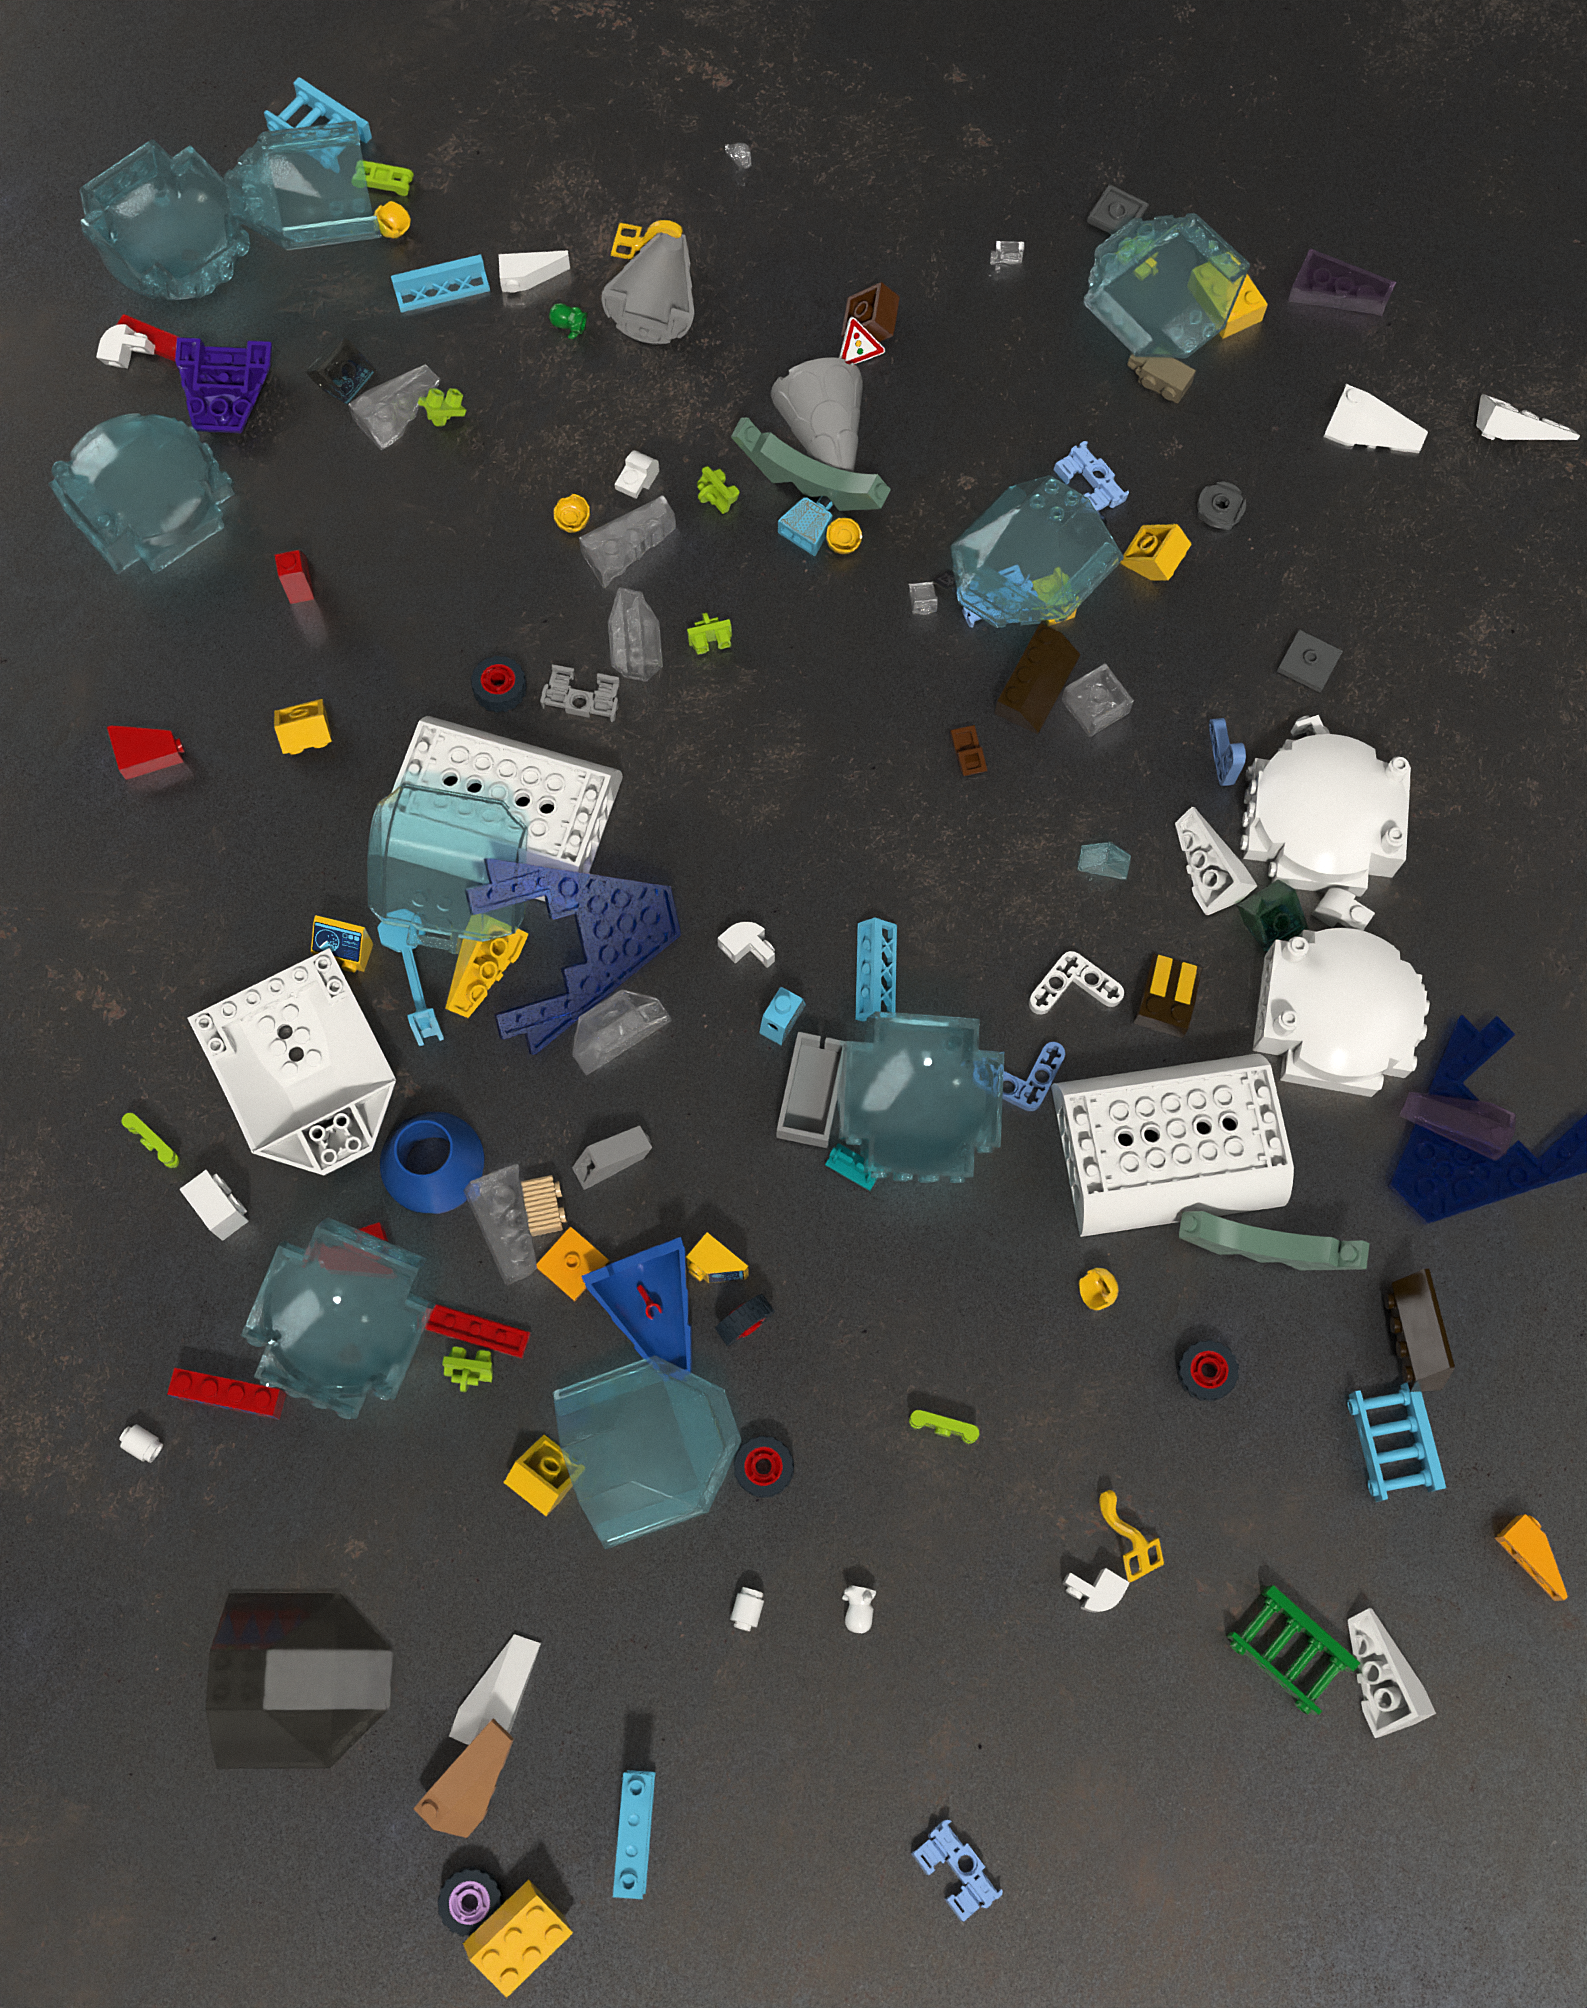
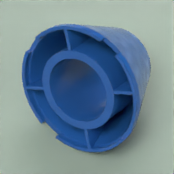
M424 1112L404 1120L390 1133L381 1151L380 1173L386 1190L401 1206L417 1213L440 1214L459 1207L476 1191L483 1176L485 1155L478 1135L464 1120L445 1112ZM428 1138H440L450 1143L449 1157L445 1164L437 1171L426 1175H419L407 1170L408 1155L412 1148L420 1141Z

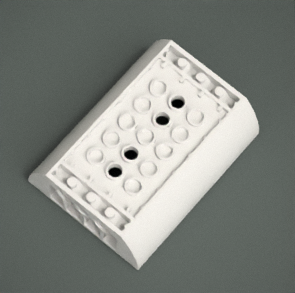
M426 716L418 722L385 808L383 820L384 851L390 857L576 910L623 776L620 770ZM449 776H454L458 779L457 783L453 786L445 785L444 781ZM473 783H479L482 786L481 790L477 793L469 792L468 787ZM520 797L530 799L529 804L524 807L518 806L516 801ZM544 804L554 806V810L549 814L542 813L540 808Z
M1261 1054L1087 1078L1051 1085L1080 1237L1181 1222L1182 1212L1205 1211L1215 1216L1282 1207L1286 1206L1290 1199L1294 1165L1271 1064ZM1223 1119H1232L1236 1124L1235 1130H1226L1222 1124ZM1197 1123H1207L1210 1127V1133L1206 1135L1200 1134L1196 1128ZM1146 1130H1154L1158 1135V1141H1147L1144 1137V1132ZM1123 1133L1128 1134L1132 1138V1144L1130 1146L1121 1145L1118 1141V1136Z

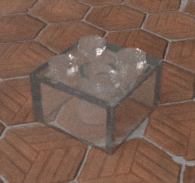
M1106 663L1065 687L1062 697L1063 703L1089 737L1129 714L1134 702Z

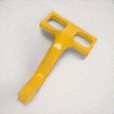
M659 220L648 227L644 237H640L642 227L619 223L611 256L632 260L635 252L640 250L658 233H665L677 239L682 236L683 229L675 222ZM627 228L637 232L635 237L631 238L622 236V229ZM619 245L632 248L629 255L617 253L616 250Z
M1107 1490L1099 1498L1101 1513L1113 1530L1130 1539L1133 1544V1550L1123 1555L1128 1582H1133L1164 1564L1160 1541L1157 1537L1147 1541L1136 1528L1123 1522L1116 1513L1117 1497L1112 1490ZM1155 1545L1158 1559L1150 1564L1148 1549ZM1137 1555L1139 1570L1131 1574L1129 1560Z

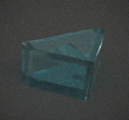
M1112 842L1083 845L1077 870L1126 880L1131 855Z

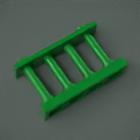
M1274 1585L1267 1586L1260 1594L1266 1599L1264 1601L1265 1606L1240 1636L1236 1632L1228 1633L1226 1637L1231 1641L1229 1646L1239 1655H1247L1296 1700L1295 1706L1304 1714L1320 1715L1322 1710L1314 1702L1339 1671L1354 1672L1360 1662ZM1280 1612L1287 1618L1285 1621L1287 1625L1261 1656L1249 1643L1273 1613L1277 1614ZM1302 1631L1309 1638L1307 1641L1309 1644L1285 1674L1282 1675L1270 1663L1295 1632L1299 1633ZM1323 1650L1331 1657L1329 1660L1330 1665L1304 1695L1292 1683L1314 1655Z

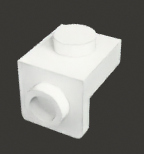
M1319 715L1299 718L1291 730L1292 736L1305 732L1307 736L1330 734L1328 728L1323 726Z

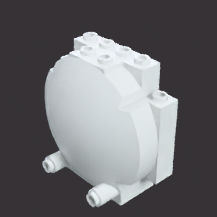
M1318 734L1298 740L1287 739L1283 747L1278 749V752L1271 760L1255 758L1252 766L1247 767L1245 780L1249 781V789H1246L1244 794V804H1247V812H1244L1242 818V827H1246L1245 835H1242L1240 849L1244 850L1243 859L1270 862L1268 876L1272 877L1271 886L1325 893L1331 888H1340L1351 892L1357 897H1361L1368 887V875L1392 878L1406 860L1411 772L1409 762L1403 757H1395L1390 763L1376 759L1374 748L1357 739L1342 735Z
M1332 928L1318 932L1303 929L1299 936L1291 938L1289 942L1276 939L1264 958L1253 1051L1283 1056L1280 1081L1372 1097L1383 1086L1384 1076L1381 1074L1406 1078L1416 1068L1417 1056H1414V1048L1417 1047L1421 1040L1425 1039L1427 1025L1424 1024V1015H1427L1430 1005L1429 1000H1426L1427 991H1424L1425 985L1421 984L1422 975L1416 974L1410 963L1400 960V951L1394 945L1376 935L1357 929Z

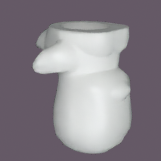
M850 1585L844 1590L842 1597L844 1601H849L845 1624L850 1631L862 1634L867 1632L872 1625L874 1609L870 1604L876 1595V1591Z

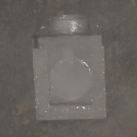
M996 241L995 251H991L990 265H994V274H999L1001 263L1022 264L1024 242Z
M933 582L909 584L912 613L929 615L932 612H937L938 598L935 596Z

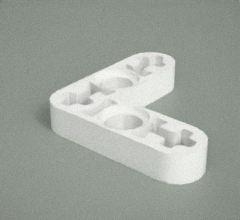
M1070 951L1062 955L1032 993L1029 1007L1036 1014L1042 1015L1047 1013L1072 981L1108 1007L1117 1006L1124 996V989L1117 981L1080 954ZM1075 960V967L1072 966L1065 975L1063 970L1067 965V961ZM1088 973H1093L1098 977V983L1089 985L1085 982L1084 976ZM1058 977L1062 980L1063 986L1059 989H1054L1050 986L1049 979ZM1104 981L1106 983L1104 988H1102L1101 992L1097 991ZM1114 989L1117 992L1116 997L1109 999L1107 991L1111 992ZM1047 991L1049 995L1046 998L1045 1005L1037 1006V999H1041Z

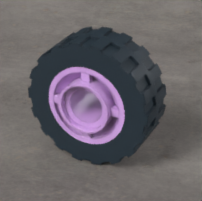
M471 1866L470 1868L464 1867L454 1872L445 1881L439 1892L437 1905L442 1923L449 1928L450 1932L453 1934L455 1932L462 1937L471 1936L502 1906L503 1893L495 1876L492 1873H488L484 1868L480 1869L476 1868V1866ZM466 1894L475 1895L478 1899V1906L474 1909L466 1908L463 1904V1896Z

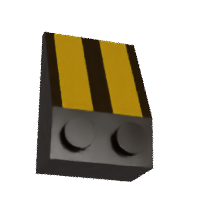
M1153 953L1133 1024L1183 1038L1188 1031L1193 1014L1202 967Z

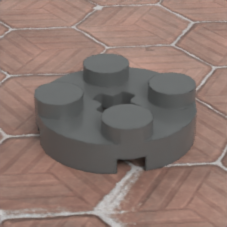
M1217 482L1216 485L1206 486L1202 490L1197 502L1198 518L1212 527L1224 530L1231 529L1233 525L1241 520L1246 509V501L1241 496L1242 492L1238 487L1228 482ZM1222 501L1225 503L1224 506L1226 508L1220 509L1216 504Z

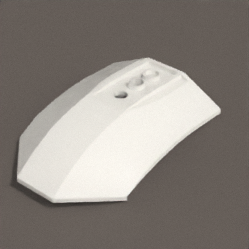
M330 948L188 1017L253 1154L325 1176L373 1151L397 1080ZM282 1026L292 1027L293 1032L288 1039L279 1037V1029ZM295 1047L302 1048L304 1051V1057L298 1062L292 1061L289 1057L291 1049Z

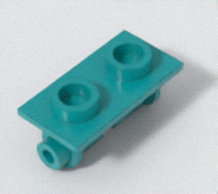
M839 1143L832 1149L830 1157L825 1166L869 1191L883 1168Z

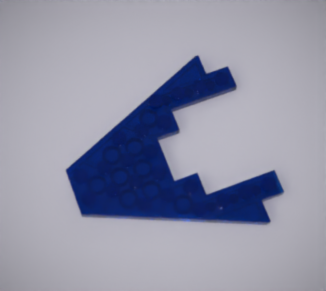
M484 858L489 882L464 889L471 915H477L542 896L545 897L549 919L554 920L574 914L584 961L561 968L566 992L494 1013L500 1039L504 1040L525 1033L529 1054L531 1055L537 1054L681 936L671 886Z
M1463 1015L1456 1020L1388 1185L1390 1190L1425 1226L1587 1173V1113L1538 1158L1519 1140L1500 1156L1465 1121L1464 1117L1481 1101L1463 1082L1516 1035L1498 1016L1480 1032Z

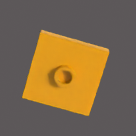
M570 1226L535 1267L575 1302L587 1289L581 1276L607 1266L610 1260Z

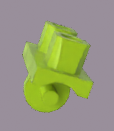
M430 388L427 397H419L417 404L425 407L428 419L432 420L436 427L444 426L451 416H465L466 409L461 405L463 394L458 389L449 388L446 397H444L445 394L441 390Z
M708 466L702 469V477L697 482V488L700 490L698 499L701 503L709 501L712 505L714 504L722 514L727 513L730 505L738 499L740 492L735 485L729 487L724 485L726 477L721 469L712 471Z
M706 612L702 613L703 621L694 622L695 627L687 629L689 646H693L698 655L707 653L709 651L708 642L715 640L717 641L718 649L731 647L730 637H732L730 619L719 621L718 617L709 619Z
M453 1346L449 1356H444L442 1362L444 1376L452 1377V1383H460L461 1392H467L469 1385L478 1386L479 1381L492 1382L493 1367L490 1351L479 1350L476 1353L475 1360L466 1359V1349Z

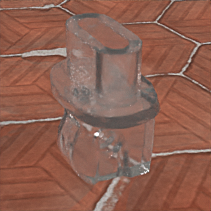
M747 144L725 145V152L733 159L736 165L744 168L751 166V152Z

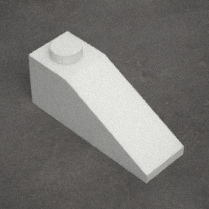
M568 251L499 254L502 292L526 291L570 269Z

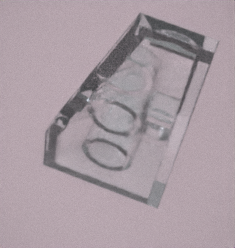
M426 364L367 390L350 402L348 406L352 419L383 451L398 440L405 432L404 428L410 420H414L417 415L416 412L420 408L417 404L419 397H427L429 389L437 388L441 381Z

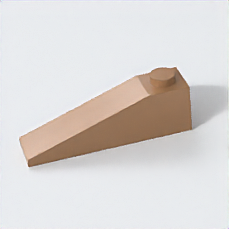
M493 1718L414 1807V1810L433 1830L467 1838L486 1817L490 1798L495 1792L498 1776L505 1765L514 1738Z

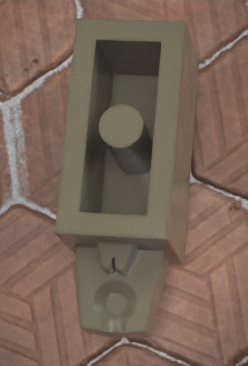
M1155 349L1151 356H1144L1134 351L1127 364L1139 375L1138 382L1144 387L1156 391L1165 399L1172 400L1177 404L1191 386L1196 372L1193 368L1158 349Z

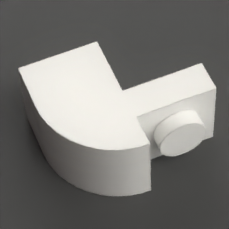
M116 325L109 328L103 334L96 358L106 365L128 369L132 351L154 355L155 345L148 340L146 335L135 333L127 325Z
M634 450L625 460L626 466L615 483V489L637 499L642 488L649 490L659 472L658 460Z
M1331 888L1311 915L1331 928L1339 922L1346 928L1363 931L1375 913L1354 900L1356 895L1340 888Z
M740 922L734 924L718 937V947L734 963H737L749 951L767 968L775 962V949L767 940L762 941L765 938V929L756 923Z
M1106 1568L1100 1571L1093 1586L1072 1573H1068L1062 1582L1067 1587L1066 1592L1079 1600L1082 1596L1086 1598L1081 1609L1088 1612H1101L1113 1608L1121 1600L1130 1584Z

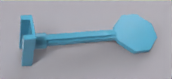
M407 908L390 911L377 928L382 945L398 953L402 952L416 1008L415 1013L407 1015L411 1029L419 1046L424 1045L423 1038L437 1035L439 1041L444 1040L442 1029L433 1008L428 1009L426 1007L412 951L426 934L422 915Z

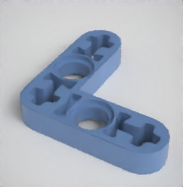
M1224 718L1210 719L1209 733L1220 786L1234 785L1245 764V747L1243 743L1230 744Z
M1057 1042L1046 1044L1026 1082L988 1063H981L976 1066L972 1076L973 1082L979 1088L1026 1111H1035L1040 1107L1063 1062L1065 1049ZM1054 1049L1057 1051L1056 1055L1058 1057H1055L1051 1065L1048 1066L1046 1062L1049 1058V1053L1046 1051L1051 1052ZM986 1070L989 1072L988 1076L994 1080L996 1075L1000 1076L996 1087L992 1086L994 1081L986 1078L985 1081L980 1080L981 1075L978 1072L983 1073ZM1043 1070L1048 1073L1049 1080L1045 1083H1040L1036 1080L1035 1073ZM1011 1081L1015 1086V1090L1012 1093H1004L1000 1087L1001 1083ZM1033 1087H1035L1038 1091L1034 1099L1038 1102L1033 1101L1031 1104H1028L1026 1102L1027 1098L1024 1095L1029 1096Z

